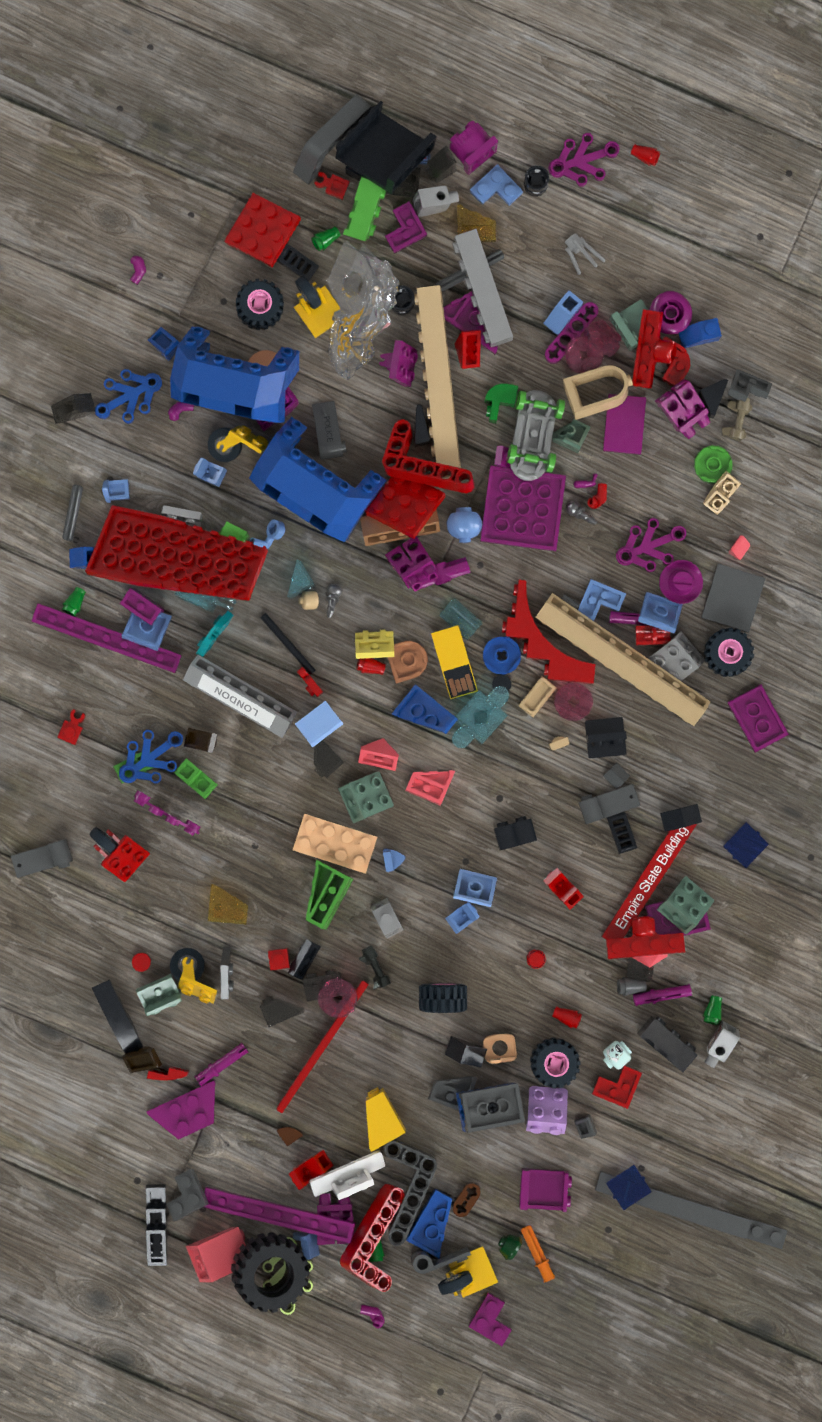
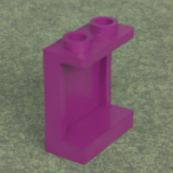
M521 1168L520 1210L545 1209L567 1212V1207L571 1206V1196L568 1195V1188L572 1187V1176H569L568 1171Z

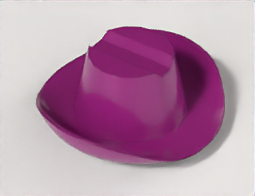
M666 291L659 294L653 300L649 309L663 312L660 332L664 334L680 333L692 321L693 312L689 301L682 294L675 291Z
M677 560L664 568L660 575L659 586L667 599L675 603L685 604L694 601L700 595L703 588V578L695 564L687 560Z

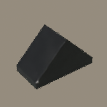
M727 379L705 387L698 393L705 408L709 411V418L713 419L716 415L728 383Z
M698 804L660 813L665 832L702 822Z
M451 1036L445 1055L460 1064L482 1067L487 1048Z

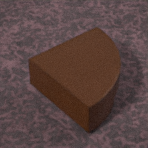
M282 1127L276 1130L287 1147L303 1136L298 1129L292 1127Z

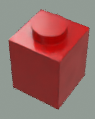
M288 948L268 951L270 970L290 968Z

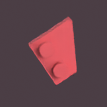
M455 771L413 772L405 791L441 806Z

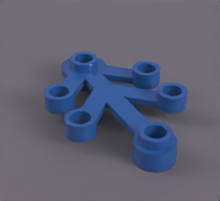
M129 369L122 370L120 373L122 380L126 382L132 380L141 383L136 388L116 383L111 378L106 379L104 387L107 390H116L125 394L107 404H97L95 414L100 419H106L110 416L111 410L129 401L122 419L125 423L130 424L134 421L133 414L138 397L145 391L144 402L139 405V410L142 414H148L151 411L150 404L153 394L160 390L162 386V380L159 375L150 373L146 376L131 373ZM128 372L130 376L129 378H124L123 374ZM152 379L156 381L153 386L149 385V381ZM109 381L113 382V386L110 388L106 386ZM143 405L148 406L147 411H142L141 408ZM101 407L106 408L104 413H99ZM127 414L132 416L129 421L125 420Z
M145 730L142 734L144 741L141 760L134 764L135 752L139 746L137 742L130 741L127 744L128 755L126 765H123L119 770L120 779L125 783H132L136 779H141L157 784L161 781L160 773L153 772L150 774L140 772V770L146 766L166 769L170 773L174 772L177 769L176 762H165L155 759L171 747H179L182 744L183 736L177 731L171 732L167 741L150 753L154 733L151 730ZM145 733H151V739H146ZM172 737H177L179 739L178 743H173ZM135 744L136 749L130 750L129 745ZM169 763L174 764L175 768L173 770L168 769L167 765ZM127 770L132 772L131 777L125 776ZM154 774L159 776L158 781L152 780Z

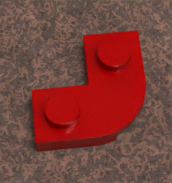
M666 336L663 338V340L673 341ZM676 343L677 353L675 360L670 364L662 378L663 381L672 386H675L685 378L691 366L687 350L678 343Z

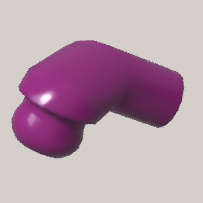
M133 256L130 262L133 264L135 272L130 281L138 285L146 273V266L142 257Z
M176 402L168 411L169 419L177 421L179 414L183 411H194V405Z
M362 1304L360 1314L370 1316L375 1328L383 1327L385 1319L380 1309Z

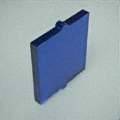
M745 822L723 847L732 855L733 859H736L747 868L769 843L759 835V831H755Z
M635 1165L606 1183L613 1193V1198L618 1201L623 1210L652 1192L645 1181V1177L640 1174Z

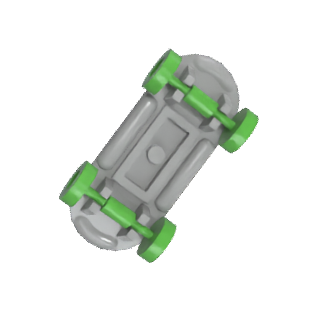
M520 390L516 400L518 415L513 444L509 446L506 462L510 464L513 473L524 481L536 480L545 471L552 473L556 462V454L550 453L555 418H562L565 400L558 399L555 404L553 398L541 390H532L527 393Z

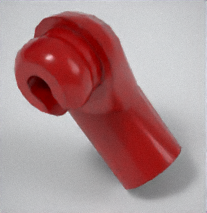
M599 483L597 494L588 499L587 504L591 509H597L606 502L607 484Z

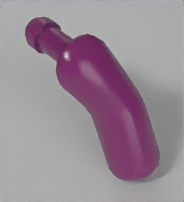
M593 474L592 481H575L573 485L575 488L593 487L596 485L595 481L598 474Z

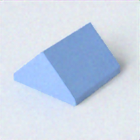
M324 701L295 723V725L310 745L314 747L343 725V723L329 704Z
M460 869L453 898L491 907L497 878Z

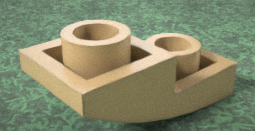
M725 471L710 490L703 504L718 515L730 502L729 497L738 489L741 482Z

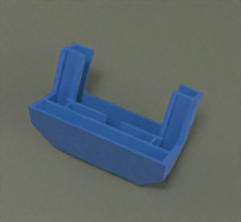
M192 326L177 346L170 377L171 398L183 403L250 419L275 423L285 422V391L299 371L300 351L289 347H281L268 366L246 362L220 354L208 353L210 343L204 341L209 336L210 330Z
M291 417L274 435L256 463L249 479L260 491L323 533L346 542L361 516L381 491L387 480L370 470L357 487L354 488L348 482L342 480L295 448L302 439L300 436L306 431L307 427Z

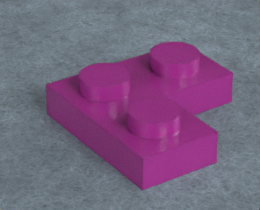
M410 202L392 210L400 228L385 235V238L394 254L427 236Z
M488 1292L468 1326L502 1347L512 1328L496 1320L505 1302Z

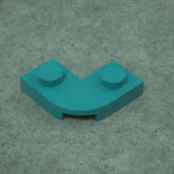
M227 611L223 616L219 615L216 618L213 628L197 644L199 649L196 655L204 657L212 648L217 637L225 630L234 616L231 612Z

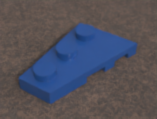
M416 684L392 713L395 717L447 734L458 720V718Z
M434 1188L408 1233L406 1241L440 1259V1250L444 1240L452 1198Z

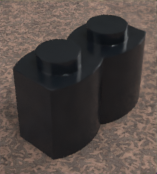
M526 816L515 819L516 823L508 824V821L497 823V828L493 830L499 851L537 841L531 818L527 819Z

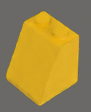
M377 1087L369 1091L368 1097H366L369 1149L372 1152L406 1133V1128L384 1088L379 1090Z

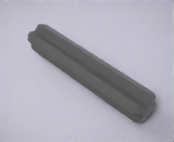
M80 485L72 486L62 536L66 541H72L74 537L83 487Z

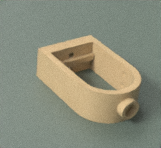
M611 365L563 379V386L575 420L618 407L626 400L628 387L633 386L630 375H626L623 370ZM604 377H615L624 385L623 390L617 396L586 406L582 405L576 386Z

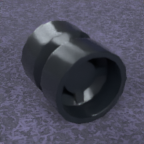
M532 166L525 174L524 189L531 196L538 197L543 195L548 188L549 173L542 166Z
M397 286L391 291L390 307L398 315L409 314L415 305L414 293L407 286Z

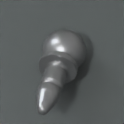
M571 501L567 504L566 511L570 516H575L576 519L582 518L590 524H597L594 517L585 512V508L581 507L577 501Z
M331 584L327 588L328 618L332 617L335 605L339 602V597L342 593V589L338 584Z

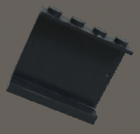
M380 101L376 106L371 107L368 115L362 117L354 129L351 128L344 140H339L336 145L335 158L392 194L434 149L437 136L430 132L425 139H422L381 112L383 102Z

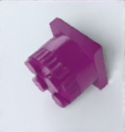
M473 120L465 126V130L461 134L457 132L450 139L449 149L464 165V171L467 175H470L497 152L498 140L495 136L490 137L481 125Z

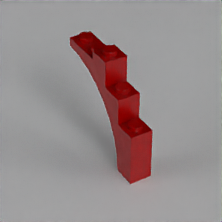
M518 580V584H514L513 595L517 596L516 603H512L511 614L515 615V618L507 617V621H503L502 633H505V637L528 640L523 645V654H526V659L549 661L544 667V675H547V680L594 684L596 664L582 662L567 656L556 649L542 635L529 610L526 580Z

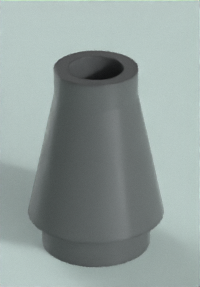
M626 977L617 980V992L619 995L627 996L646 992L645 980Z

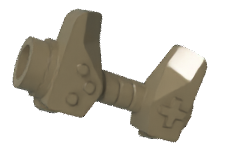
M749 398L745 402L737 400V402L730 401L727 408L736 412L737 418L735 427L722 428L723 436L739 441L746 438L747 434L742 425L745 415L752 411Z

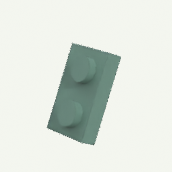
M172 974L136 989L146 1016L156 1015L161 1010L174 1007L182 1001L181 992Z

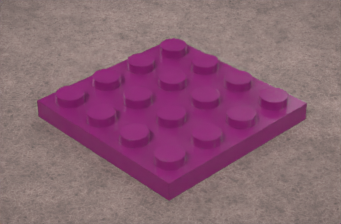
M490 466L480 542L556 552L566 475L543 473L536 480L524 481L519 479L511 468Z

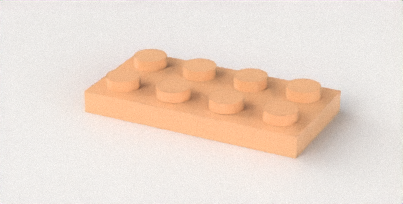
M304 814L293 851L366 874L377 837Z

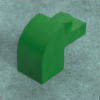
M498 384L488 391L484 403L492 404V406L488 405L486 417H490L489 423L496 424L499 405L515 407L517 385Z

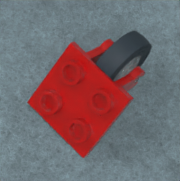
M97 827L93 828L89 834L96 842L93 847L105 857L101 865L124 882L131 877L150 855L146 849L127 835L120 839L109 829L103 832Z

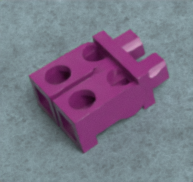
M683 379L670 389L671 392L667 391L656 399L655 403L665 413L674 429L682 433L687 439H690L696 434L692 425L697 422L700 428H704L710 424L707 416L709 411L705 408L690 381Z
M417 536L415 539L411 538L402 544L406 554L400 546L385 554L391 567L397 572L408 589L411 588L416 592L423 586L421 581L426 577L429 581L438 578L437 569ZM411 544H417L416 547L412 548L411 550H408ZM395 554H401L400 557L392 560Z
M331 1193L320 1195L319 1204H317V1214L354 1222L353 1204L350 1202V1196L338 1200V1203H331ZM317 1235V1245L335 1244V1239ZM337 1240V1244H349L347 1242Z

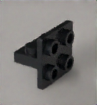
M623 717L585 721L588 758L627 754L625 742L627 735L626 731H624Z

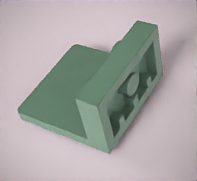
M643 300L637 301L620 313L618 311L613 313L609 319L629 352L638 345L643 309L648 310Z
M379 771L338 788L353 824L394 806Z
M685 876L657 910L683 933L688 934L703 918L714 903V899Z

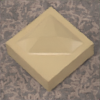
M558 736L548 745L550 750L554 751L569 745L568 737Z

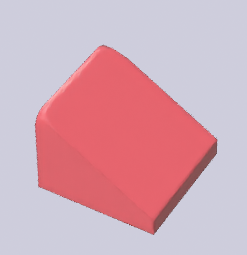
M740 535L729 550V553L738 560H741L749 549L750 543L743 535Z

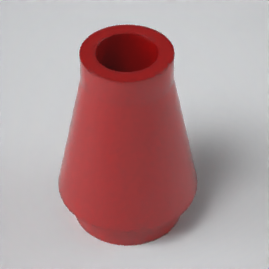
M634 144L631 155L648 166H655L659 160L660 151H657V148Z
M373 658L358 659L356 670H359L360 673L383 675L386 664Z
M556 1006L552 1017L571 1029L572 1027L577 1029L582 1014L576 1010Z

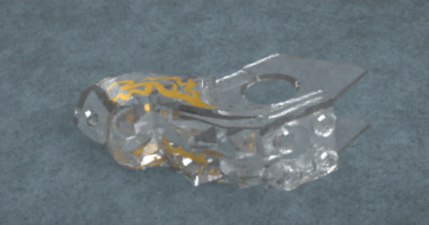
M349 241L343 243L330 277L327 279L329 287L341 309L335 311L332 317L334 323L330 329L332 332L328 339L331 340L328 351L330 361L336 372L346 380L352 378L356 370L374 358L376 347L372 344L373 339L391 324L388 311L397 304L394 295L398 292L397 286H399V281L393 275L392 266L387 260L382 261L378 259L366 246L361 247L358 251ZM363 281L362 289L358 292L360 282Z

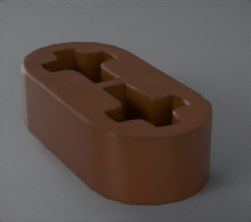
M467 1183L454 1201L453 1212L456 1216H467L478 1200L481 1191L476 1183ZM473 1187H475V1192L477 1194H472L470 1198L467 1199L466 1197L469 1193L467 1189H472ZM464 1200L467 1201L464 1206L466 1211L457 1212L458 1207L456 1205H461Z

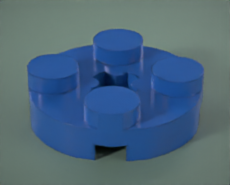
M509 637L493 638L486 644L483 650L484 664L488 670L495 674L505 675L513 672L521 660L518 644ZM505 651L507 659L498 660L497 652Z

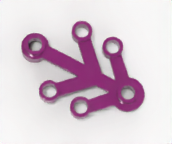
M585 133L582 136V142L574 158L566 161L569 152L575 148V141L567 139L564 142V148L559 158L549 163L548 171L555 178L565 176L575 181L579 187H584L588 181L587 176L584 174L578 175L569 169L577 167L593 175L595 180L602 181L606 174L604 169L596 168L587 163L606 156L608 158H615L619 154L620 147L616 142L610 141L605 145L604 149L584 155L587 147L593 142V135ZM584 137H590L591 141L586 142ZM571 142L573 147L568 148L566 144ZM613 148L615 153L610 154L608 149ZM555 166L561 167V171H559V172L555 171V170H554V167H555ZM602 172L603 176L597 177L596 173ZM579 178H584V179H585V182H584V183H580V182L578 181V179H579Z
M651 518L647 522L648 528L641 545L633 549L636 538L641 534V528L637 525L632 526L627 544L617 551L616 560L623 566L630 565L631 563L645 568L649 573L656 569V563L651 560L645 561L637 557V555L644 553L661 560L665 565H669L674 561L673 555L670 553L665 554L654 548L673 540L676 542L683 541L687 534L685 528L676 526L671 530L670 534L651 541L654 531L659 526V521L656 518ZM655 521L656 527H651L650 522ZM637 528L639 534L634 535L632 529ZM676 531L681 532L680 538L675 536ZM623 553H627L629 555V558L627 560H624L622 558ZM665 556H670L671 562H666ZM648 563H652L654 565V568L652 570H649L647 568Z
M137 790L133 800L135 803L141 806L147 804L150 806L148 811L161 817L165 815L167 816L165 821L174 826H179L180 824L185 827L184 831L194 836L195 833L199 835V825L188 819L186 822H183L158 806L149 802L151 797Z

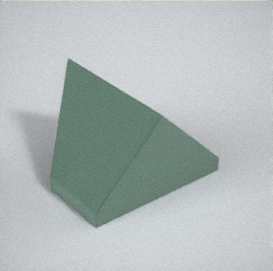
M573 419L571 423L553 432L552 442L578 454L591 427Z

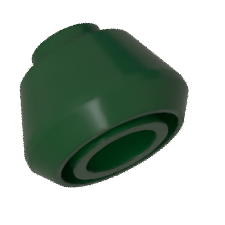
M510 1234L502 1236L498 1246L505 1260H512L522 1245V1239L519 1236Z

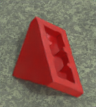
M481 330L462 331L454 343L462 369L480 367Z

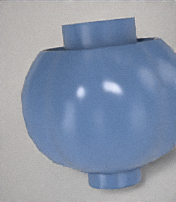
M471 507L456 508V512L451 513L447 519V530L451 536L459 539V543H470L471 539L481 532V517L477 512H472Z

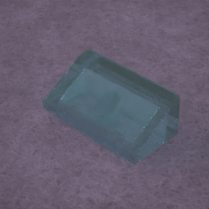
M455 598L439 615L452 627L459 625L461 635L467 640L483 624Z

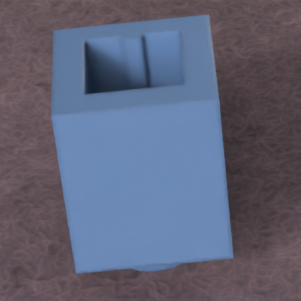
M568 290L543 324L558 336L580 310L584 302Z

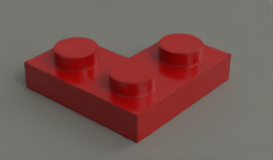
M623 1066L617 1083L598 1076L592 1095L628 1109L642 1072Z

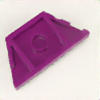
M472 291L444 307L445 321L461 332L480 329L481 346L496 355L498 345L490 347V344L484 340L483 332H485L483 325H479L477 319L479 311L477 307H473L470 298L473 296Z
M213 1080L152 1108L146 1113L179 1140L214 1123L216 1082Z

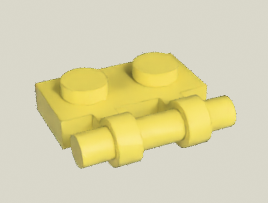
M383 629L380 632H368V630H363V632L355 633L356 659L394 657L393 631Z

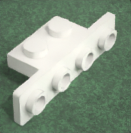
M375 1151L311 1179L309 1182L312 1192L317 1197L333 1190L338 1200L347 1198L356 1192L374 1185L370 1173L385 1167V1162L381 1151Z

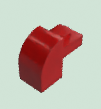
M558 868L550 872L546 879L543 880L547 887L569 910L584 897Z
M321 1150L296 1166L289 1173V1176L298 1190L309 1184L311 1179L324 1174L334 1165L325 1151Z

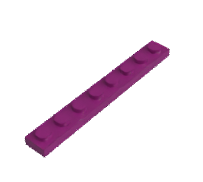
M37 604L31 622L175 674L182 655L160 647L156 651L123 639L122 633L41 604Z
M211 1187L205 1188L204 1194L209 1203L204 1206L205 1208L347 1243L352 1242L355 1228L354 1222Z

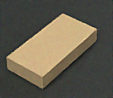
M541 676L518 706L533 718L557 687Z

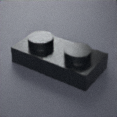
M306 939L305 943L301 945L296 959L291 963L288 973L303 980L321 946Z

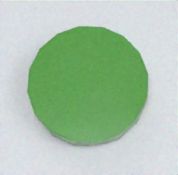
M711 445L703 448L697 454L694 460V469L696 475L702 481L715 484L725 471L731 472L733 462L726 449Z

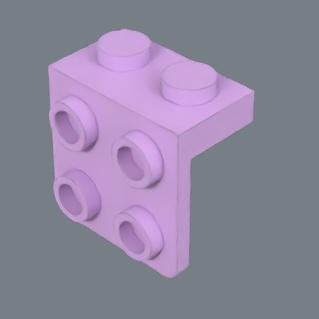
M531 1086L529 1088L526 1131H531L535 1134L541 1132L552 1135L565 1134L568 1091L564 1088L555 1089Z

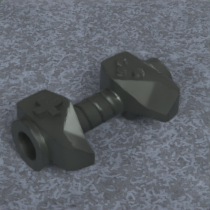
M372 945L363 949V956L359 960L367 966L371 964L375 972L373 989L376 990L389 985L391 981L388 975L382 972L376 958L378 955Z

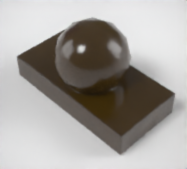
M188 728L184 747L213 753L217 745V734Z
M144 1046L139 1051L125 1053L122 1056L130 1073L155 1069L162 1065L155 1049L149 1046Z

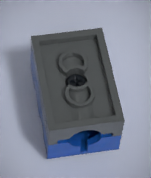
M506 1083L456 1093L463 1132L470 1133L525 1122L518 1083Z

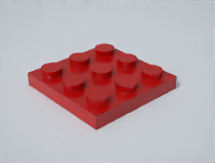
M252 193L224 242L273 268L301 218Z
M390 477L365 512L367 516L415 539L444 500L445 493L430 485Z

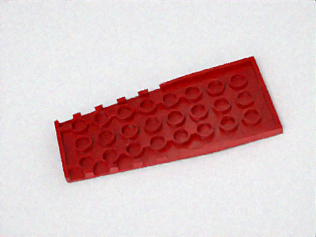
M112 505L85 572L87 575L142 587L249 601L268 550L266 546L260 547L253 545V542L239 541L233 536L229 535V537H226L213 530L209 532L196 525L192 527L186 525L185 522L166 516Z

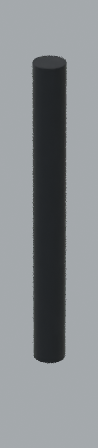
M266 613L260 617L262 621L305 670L312 675L316 669Z

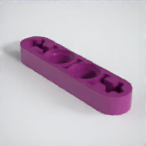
M585 303L546 349L545 360L548 363H558L598 315V307L595 303ZM592 307L594 315L589 314L586 318L589 322L586 323L582 318L586 314L585 308L590 309ZM580 321L583 324V328L580 331L574 330L572 327L573 322ZM564 335L569 336L571 343L563 345L560 342V338ZM557 343L559 348H561L556 355L558 358L550 359L549 352H554L557 349V346H555Z

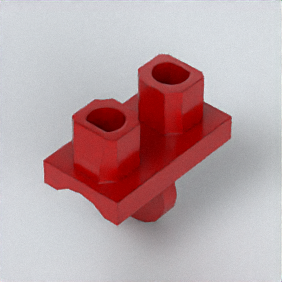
M650 625L635 626L636 645L667 644L671 641L670 632Z

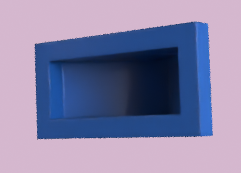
M162 327L148 339L168 361L176 354L179 341Z

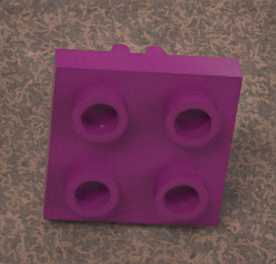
M395 340L393 353L381 354L380 357L385 359V361L379 362V365L386 367L390 371V379L404 387H411L415 378V363L418 360L417 350L403 341Z

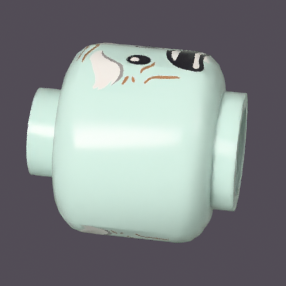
M614 1041L604 1049L603 1054L605 1058L603 1061L610 1069L614 1067L619 1070L631 1060L630 1054L632 1052L623 1041Z

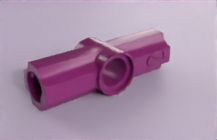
M466 557L448 563L435 564L438 578L429 581L426 577L421 581L423 586L420 589L434 584L441 585L451 581L453 578L471 573Z

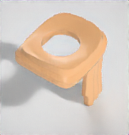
M493 1034L484 1038L483 1047L487 1048L485 1055L487 1062L499 1064L512 1062L517 1058L516 1043L513 1035ZM499 1040L507 1044V1051L501 1056L496 1055L492 1050L493 1044Z

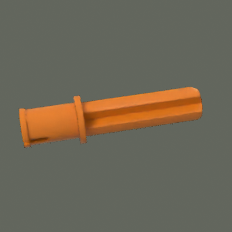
M532 1226L523 1227L521 1232L536 1262L535 1267H538L544 1283L554 1279L555 1275L548 1263L549 1259H546Z

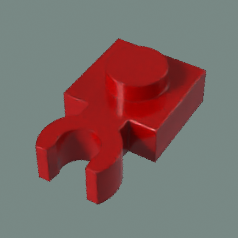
M319 172L318 176L324 180L321 183L315 181L314 185L317 188L326 187V194L343 200L350 181L334 174L329 179L325 173Z
M303 667L297 671L308 685L305 689L311 696L316 695L319 697L323 694V691Z
M75 709L70 713L71 721H64L57 737L73 745H76L83 730L78 725L86 717V714L82 713L81 717L76 719Z

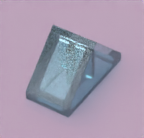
M296 560L287 595L288 599H293L302 594L303 591H307L315 586L300 560Z

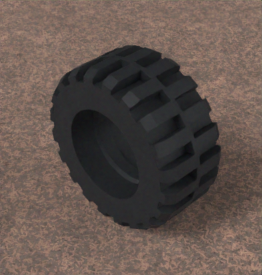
M269 1232L268 1236L261 1233L257 1235V1239L253 1237L248 1239L249 1243L246 1246L241 1245L239 1248L241 1252L239 1254L236 1253L233 1258L236 1264L231 1266V1271L233 1272L231 1278L235 1284V1289L253 1309L258 1308L260 1312L265 1313L269 1309L271 1313L278 1312V1308L282 1310L287 1309V1305L290 1303L294 1305L297 1302V1296L303 1295L305 1292L303 1286H307L309 1281L306 1276H309V1268L307 1267L308 1262L303 1255L304 1253L290 1238L287 1239L282 1234L277 1236L273 1232ZM272 1257L283 1258L286 1262V1270L282 1279L271 1287H258L254 1283V1275L258 1266L266 1259Z

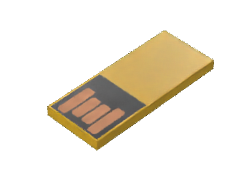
M459 625L431 633L450 699L477 692V686Z

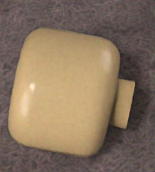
M316 591L302 592L301 597H299V604H301L304 610L317 609L319 597Z

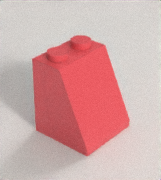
M231 1227L186 1246L199 1282H214L233 1273L231 1266L236 1264L233 1258L236 1253L239 1254L241 1252L239 1248L242 1244L246 1246L244 1242L245 1235L239 1227Z

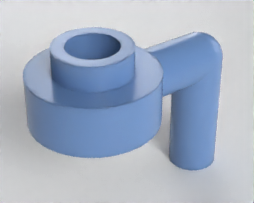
M275 519L271 520L266 529L267 538L265 541L251 538L250 542H253V545L266 546L269 549L274 539L279 540L284 535V523Z

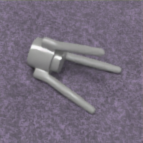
M577 233L565 241V244L568 246L565 250L569 254L578 275L581 274L573 252L577 254L581 251L594 267L598 265L584 247L602 262L606 261Z

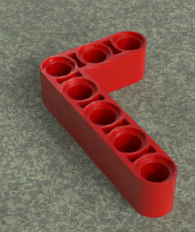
M404 419L398 420L394 424L382 459L388 476L461 493H469L474 489L473 475L467 469L407 456L413 438L411 425ZM410 467H413V468H414V469H412V470H410V471H407V469L410 468ZM428 471L432 472L429 475H425V473ZM444 476H450L448 479H443ZM465 479H466V480H469V481L466 482V483H462V482H461V481H463V480H465Z
M391 1184L382 1186L353 1235L352 1242L348 1244L340 1258L342 1268L370 1287L381 1292H386L391 1288L392 1279L368 1260L404 1199V1191Z

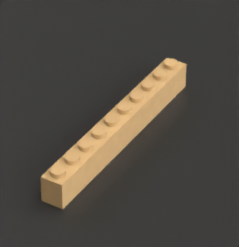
M440 285L417 288L414 298L415 305H419V312L416 313L417 323L421 324L422 330L418 332L419 342L423 343L424 348L421 351V360L425 362L426 367L423 370V379L427 381L428 388L425 389V398L430 403V407L427 408V416L432 421V426L429 427L430 438L434 439L431 453L432 457H436V463L461 468L442 289ZM444 476L443 479H448L450 476Z
M551 594L535 617L542 624L556 631L558 635L572 642L574 646L588 653L590 657L597 659L605 667L613 670L621 678L626 679L653 700L661 703L669 711L677 714L685 722L695 726L710 704L708 699L555 594Z

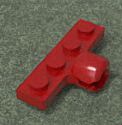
M643 309L632 378L633 386L652 388L656 363L671 364L675 360L677 353L676 343L660 338L663 312Z
M650 916L636 917L632 920V937L606 939L608 959L685 953L684 934H657L655 920Z

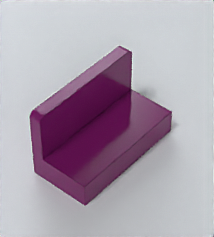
M129 588L119 603L150 625H153L159 614L165 610L135 588Z

